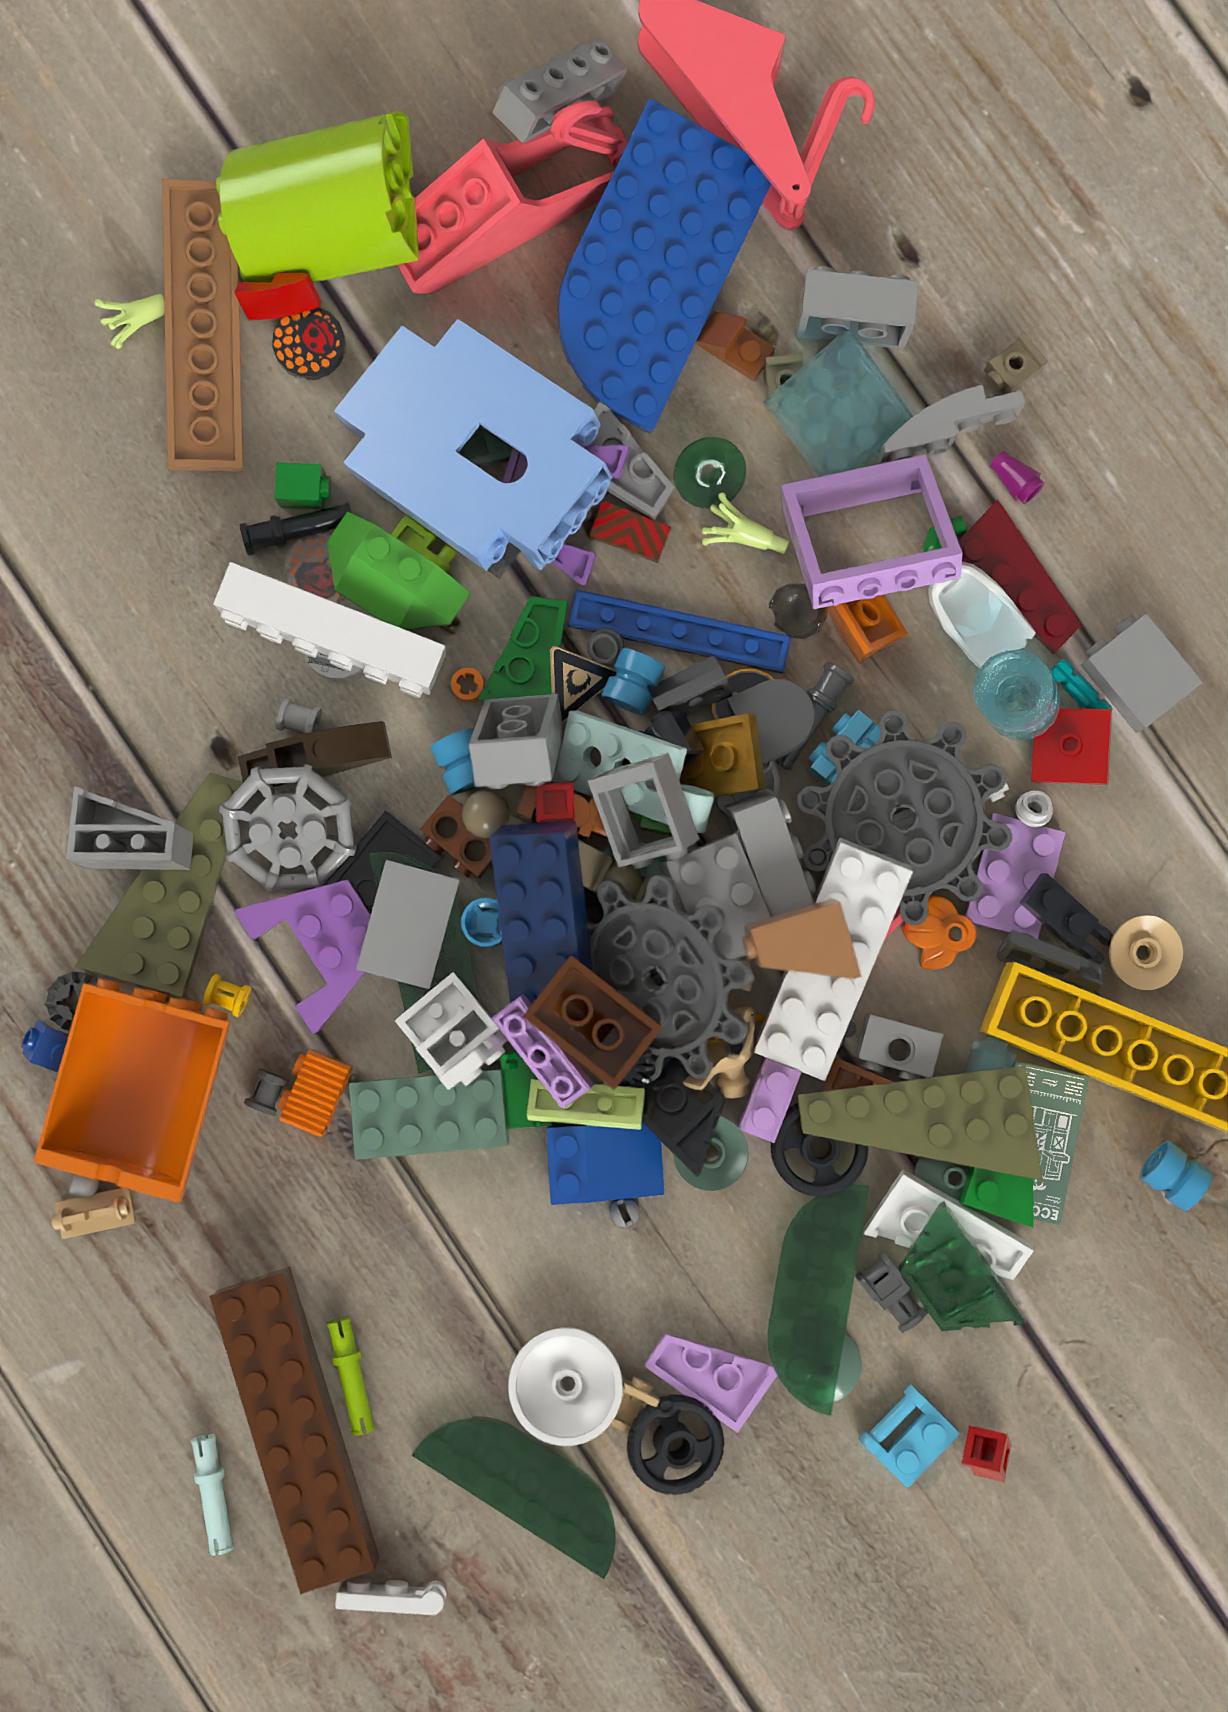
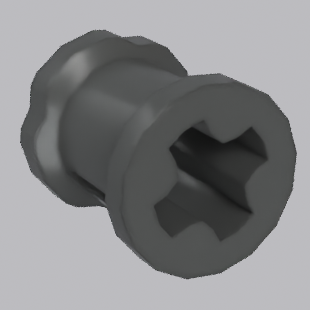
M259 1068L256 1073L258 1075L257 1082L250 1098H245L244 1104L257 1111L275 1116L277 1112L274 1108L283 1086H287L289 1080Z

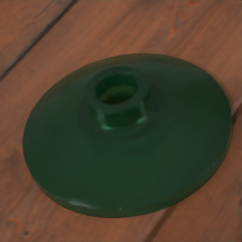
M721 437L700 438L684 448L676 460L673 474L676 489L686 502L695 507L710 509L711 505L719 507L722 501L718 495L721 492L725 493L727 500L730 502L742 489L746 478L745 459L737 446L729 440ZM708 463L713 464V469L709 473L701 472L704 465Z

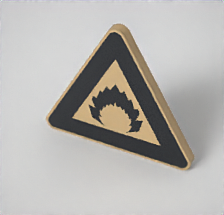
M553 646L550 649L552 694H558L562 723L568 719L569 711L579 710L605 688L609 677L616 676L617 672L613 668L563 648Z

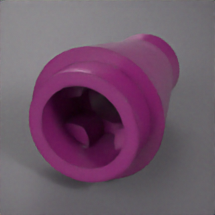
M1006 451L999 453L989 466L996 473L1013 500H1019L1023 504L1031 501L1045 484L1040 478L1041 473L1010 456Z

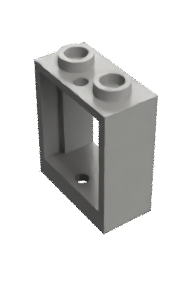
M669 753L607 770L588 780L618 867L633 864L635 869L642 868L656 862L655 857L663 855L666 856L667 860H673L688 854L687 847L699 840ZM653 778L673 837L640 845L620 787Z

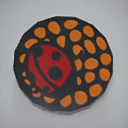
M317 307L300 314L281 318L273 332L272 348L278 363L288 374L294 377L306 378V380H317L330 375L340 366L346 348V338L340 322L329 311Z

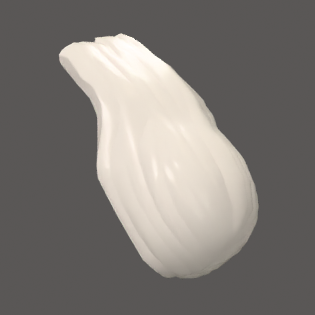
M962 562L961 578L945 581V583L930 584L928 588L930 605L942 628L958 644L967 657L984 673L999 669L1000 665L1006 666L1020 656V649L1025 648L1027 639L1032 640L1036 633L1000 585L971 563Z

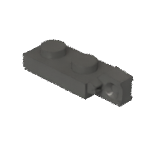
M1013 929L999 947L996 957L1004 963L1016 962L1063 982L1074 983L1094 992L1102 985L1106 967L1090 958H1082L1070 953L1065 948L1055 947L1035 939L1030 934L1020 933Z

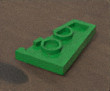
M530 596L501 657L498 658L485 688H483L477 699L478 702H484L486 699L552 694L550 649L553 646L561 648L567 601Z
M970 1167L959 1203L1034 1228L1033 1178Z

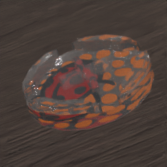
M318 533L302 538L295 543L287 554L284 570L288 585L337 604L347 599L336 592L334 588L327 541L331 535Z

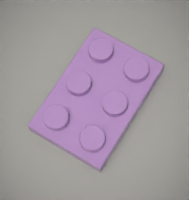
M992 813L990 820L1003 823L1010 828L1012 841L1002 851L981 850L975 874L982 882V893L974 901L967 902L964 915L969 917L976 925L1005 933H1010L1013 929L1020 933L1030 934L1035 939H1038L1042 923L1024 908L1020 901L1041 873H1048L1054 879L1066 832L1044 826L1031 827L1024 824L1021 820Z

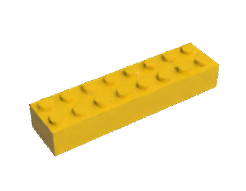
M1008 962L1005 964L980 1027V1033L1228 1133V1048L1019 963Z

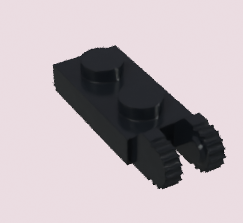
M1041 873L1022 898L1020 904L1070 949H1075L1086 959L1090 958L1096 963L1101 964L1104 961L1103 955L1094 946L1085 942V939L1091 933L1100 943L1110 947L1114 934L1099 924V920L1048 873Z

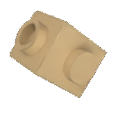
M636 1376L633 1377L632 1381L623 1378L622 1401L610 1425L628 1434L632 1422L638 1416L637 1414L647 1404L657 1407L660 1400L652 1392L654 1386Z

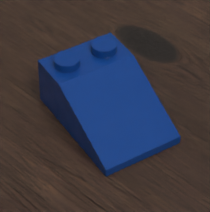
M643 1123L641 1130L580 1124L547 1126L551 1205L591 1203L664 1195L661 1141Z

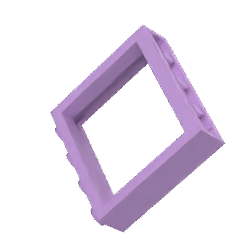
M926 454L781 485L783 513L813 609L831 605L836 606L860 599H870L878 595L908 591L916 587L945 583V581L961 578L962 551ZM922 492L942 549L821 574L803 517Z

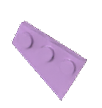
M665 1332L644 1363L646 1368L678 1391L703 1402L704 1406L707 1405L709 1411H713V1416H716L717 1419L737 1433L781 1371V1368L668 1332Z

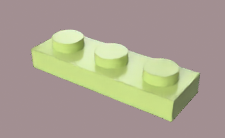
M531 1079L527 1118L532 1121L641 1130L645 1091L644 1088L620 1086L612 1090L607 1085L594 1084L590 1090L562 1109L540 1080Z

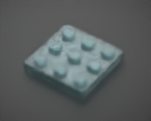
M851 329L843 331L763 401L819 477L855 470L886 443L902 425L913 417Z

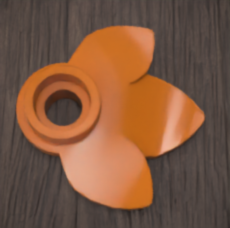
M943 896L929 897L928 917L922 924L910 925L906 923L902 928V932L909 942L919 948H923L920 966L928 970L941 969L951 965L957 953L969 949L975 943L977 937V929L974 922L969 917L959 914L954 903ZM953 927H959L962 930L963 935L960 940L952 937L951 931Z

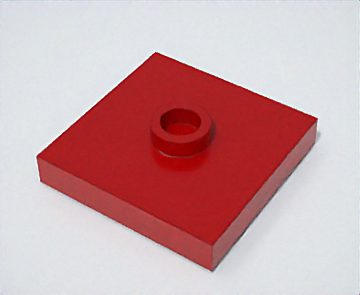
M1035 708L1031 781L1033 783L1108 785L1112 710Z

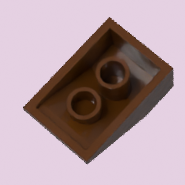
M573 956L567 959L522 1016L612 1090L616 1089L663 1029V1027Z

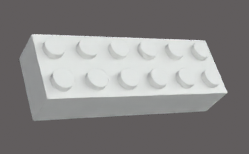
M232 562L229 563L213 604L221 613L220 617L225 620V623L246 631L248 625L257 628L256 631L260 633L261 637L281 644L283 639L292 642L291 645L295 647L296 651L316 658L318 652L328 656L327 659L330 660V664L347 671H351L354 665L363 669L366 678L384 685L387 679L399 683L400 691L420 698L422 693L431 695L446 656L445 645Z
M839 837L813 902L815 904L833 898L841 903L862 977L852 979L785 970L756 1038L754 1053L825 1081L913 871L910 865Z

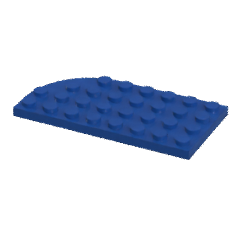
M651 98L647 101L567 266L561 282L557 303L560 329L559 338L562 350L568 364L572 366L575 374L582 382V387L595 401L601 402L610 408L613 414L648 433L654 430L771 186L770 181L746 152Z

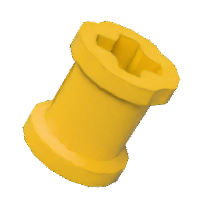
M215 973L206 988L203 1004L206 1006L211 1004L232 1011L233 1016L240 1017L249 1000L251 986L244 985L241 987L222 980V975Z

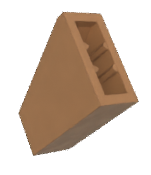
M833 898L745 925L747 936L742 937V943L746 956L749 960L754 958L755 963L761 967L852 979L862 977L841 903Z

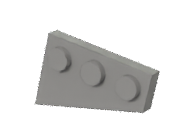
M599 402L594 412L601 426L596 438L590 445H626L630 447L621 479L612 477L607 491L650 519L655 520L673 494L675 487L651 457L637 444L624 424L620 423L610 411V408Z

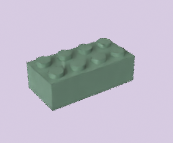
M501 1068L482 1070L483 1072L467 1086L460 1081L449 1090L439 1080L437 1074L349 1083L355 1160L507 1146L509 1144V1131L507 1129L503 1070Z

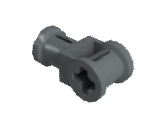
M882 1252L879 1254L880 1259L863 1273L858 1271L854 1276L883 1310L887 1308L899 1323L898 1329L904 1333L921 1322L928 1314V1310L916 1303L908 1292L911 1288L903 1280V1275L888 1256ZM899 1301H901L903 1305L907 1308V1312H904V1310L900 1307V1305L898 1304Z

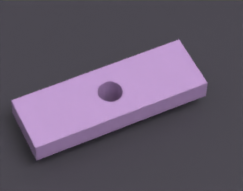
M523 993L496 1013L491 1019L563 1109L590 1090L594 1083L576 1060L522 1017L532 1005ZM537 1049L542 1050L546 1056L540 1055Z

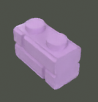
M763 1057L745 1103V1111L742 1112L737 1124L738 1129L775 1143L801 1072Z

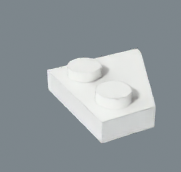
M501 1030L491 1034L483 1043L442 1075L439 1080L448 1090L460 1081L467 1086L483 1072L480 1068L482 1064L486 1062L489 1066L505 1052L502 1045L508 1039Z

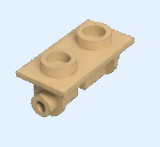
M127 1188L95 1193L85 1198L77 1197L55 1202L57 1214L52 1215L51 1218L54 1230L60 1229L62 1239L136 1223L130 1189Z

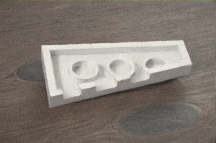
M902 1169L863 1227V1234L875 1238L877 1235L894 1240L895 1244L908 1248L915 1246L931 1251L933 1256L943 1259L947 1257L966 1262V1266L1011 1280L1015 1279L1034 1252L1033 1244L970 1207L959 1203L958 1200Z

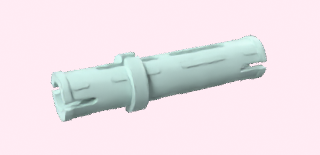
M209 1434L208 1438L206 1435L191 1439L197 1470L196 1474H194V1481L196 1484H199L209 1554L216 1555L217 1550H219V1555L234 1549L222 1483L225 1471L219 1465L216 1435Z

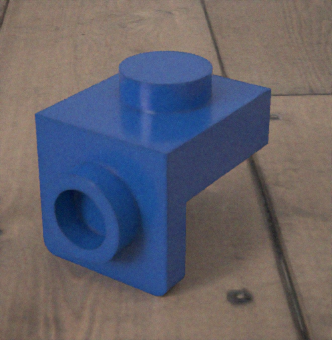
M38 1020L34 1028L30 1027L24 1035L21 1045L24 1049L22 1054L33 1064L59 1072L69 1034L51 1028L45 1022Z

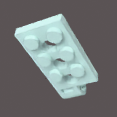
M578 710L569 711L553 782H573L574 790L593 797L588 780L604 771L621 767L622 761L625 758L631 763H635L665 753L670 754L677 777L680 780L687 749ZM594 747L601 753V763L598 767H595L590 760V753ZM652 778L620 787L627 810L669 825ZM681 785L697 833H704L714 794L699 787Z

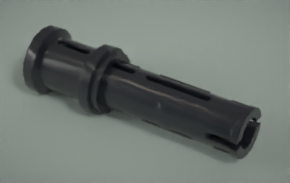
M349 502L284 519L273 515L270 516L268 521L247 525L245 522L240 523V531L247 555H254L256 550L277 546L279 549L284 548V545H287L289 540L336 529L347 511L352 513Z

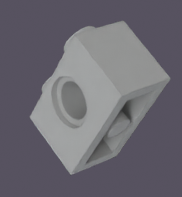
M866 1014L854 1057L863 1059L862 1067L884 1073L885 1066L899 1069L898 1077L903 1079L917 1080L921 1079L922 1076L932 1078L943 1034L872 1014ZM895 1039L904 1041L907 1048L905 1056L900 1060L892 1059L888 1052L890 1043Z

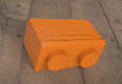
M315 1049L308 1050L306 1055L300 1054L292 1071V1074L297 1076L292 1090L285 1089L277 1109L283 1111L279 1120L316 1136H325L354 1066Z

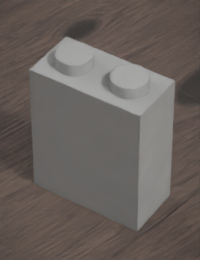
M1147 613L1137 620L1132 615L1114 628L1118 635L1107 643L1102 638L1085 651L1089 658L1081 664V667L1135 733L1146 729L1203 683Z

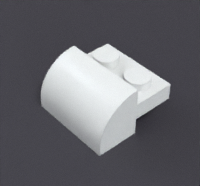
M454 972L395 1020L397 1025L414 1044L415 1049L439 1078L478 1045L483 1043L491 1034L500 1030L491 1019L492 1017Z

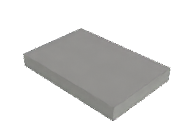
M386 860L356 970L430 989L459 879Z

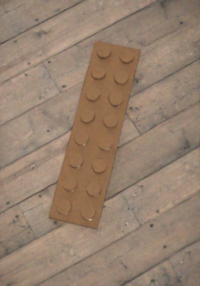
M162 179L168 470L242 472L239 301L234 294L239 284L238 263L230 247L227 235L223 234L219 226L218 216L221 213V204L216 181Z

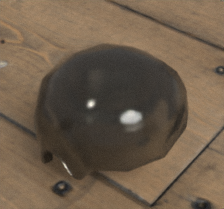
M793 582L777 589L768 606L774 613L775 627L794 639H807L819 633L828 615L827 607L813 609L805 583Z

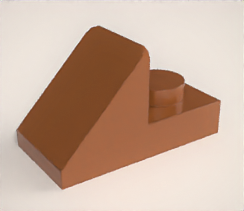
M714 311L703 326L695 344L755 382L763 370L765 358L772 357L775 347L747 330L744 317Z

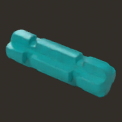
M1063 659L1051 669V676L1058 683L1063 682L1065 684L1063 688L1083 709L1087 707L1088 709L1113 710L1112 706L1104 698L1100 699L1098 697V691L1080 673L1076 674L1073 671L1075 668L1068 660Z

